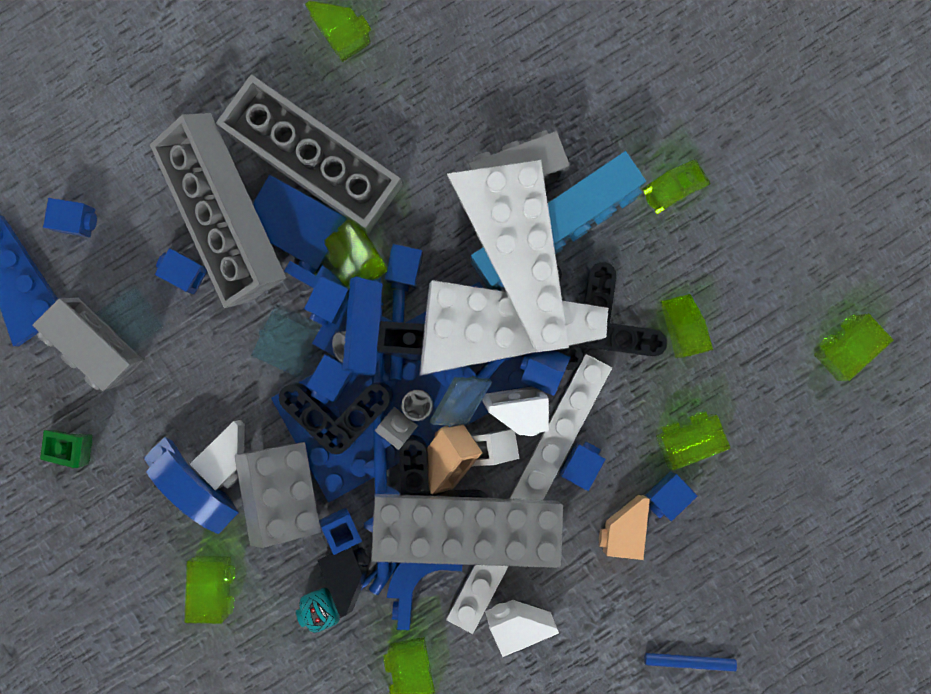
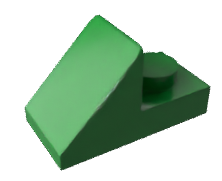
M44 430L40 460L70 468L83 467L90 462L93 435Z

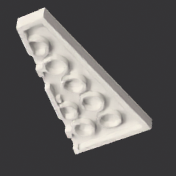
M541 160L448 173L447 177L454 187L536 352L569 348Z
M433 280L429 283L420 375L536 352L506 292ZM562 301L569 346L606 338L608 308Z

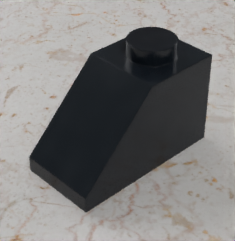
M380 321L377 352L421 361L425 324Z
M358 544L335 555L332 553L317 560L340 618L353 611L369 571L367 568L369 564L368 556L364 548H359Z

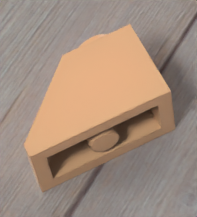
M464 424L452 427L447 425L440 428L435 433L433 441L427 447L429 491L432 495L454 489L483 453Z
M637 495L606 520L605 529L601 528L599 533V547H603V552L606 556L644 560L650 502L648 497Z

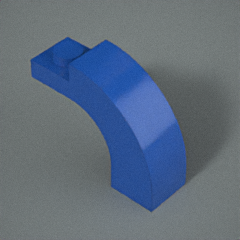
M300 260L298 265L289 261L284 270L313 289L320 275L346 288L344 283L323 265L317 275H314L316 269ZM348 301L337 324L328 321L326 326L322 325L312 344L334 357L336 356L333 351L332 340L335 333L346 331Z
M164 437L144 457L149 466L146 473L156 487L179 510L204 528L219 534L239 513L229 496L219 489L214 490L187 464L174 442L167 437Z
M399 563L392 575L387 593V598L399 599V601L393 602L392 620H398L397 630H410L413 590L422 577L439 570L462 571L463 565Z

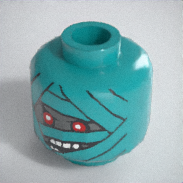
M320 588L301 597L299 602L300 609L296 610V617L301 627L306 626L312 633H317L339 623L340 616L328 588Z

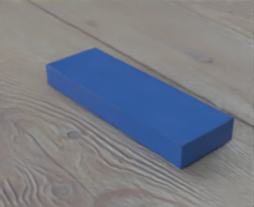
M360 277L350 279L343 371L365 375L375 374L382 283Z

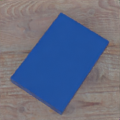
M270 174L253 202V206L270 243L317 270H320L348 221L345 216Z

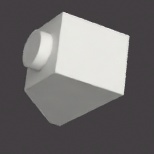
M534 387L481 394V399L488 412L517 434L535 436L539 432L549 431L548 397L543 391Z
M241 420L233 421L190 463L214 490L223 486L228 489L238 480L234 455L244 453L245 424Z
M512 429L470 434L483 452L472 466L497 465L519 459L516 434Z
M511 600L506 603H499L492 609L485 611L489 628L502 657L559 634L551 612Z

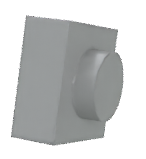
M394 407L379 424L375 432L399 450L418 425Z

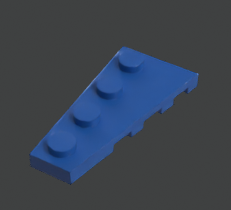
M0 215V310L12 345L19 347L37 335L39 331L32 325L58 298L5 217Z

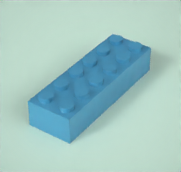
M626 151L547 203L555 255L566 245V240L569 238L573 242L578 240L592 228L591 223L595 221L597 225H600L617 211L616 206L620 205L623 209L642 194L640 188L647 181ZM482 247L471 255V264L487 288L490 290L497 288L498 291L504 290L505 288L484 248Z

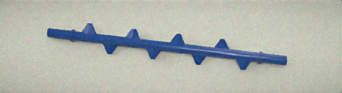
M369 273V280L381 283V273ZM381 296L380 321L393 322L382 316V306H384V303H382ZM377 352L376 371L372 375V384L384 382L391 387L396 384V381L390 380V375L384 372L383 354ZM381 390L376 393L373 392L374 397L366 406L371 408L378 401L384 403L382 400L384 393ZM384 410L373 422L374 459L363 465V471L375 477V494L400 495L399 491L387 485L386 448L392 444L375 432L376 428L385 418ZM374 516L364 522V528L372 533ZM377 562L378 578L390 577L389 562Z

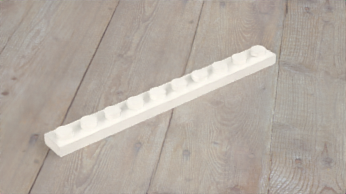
M584 354L582 363L576 369L549 421V431L543 432L509 499L543 500L612 367ZM474 565L446 620L473 634L508 566Z

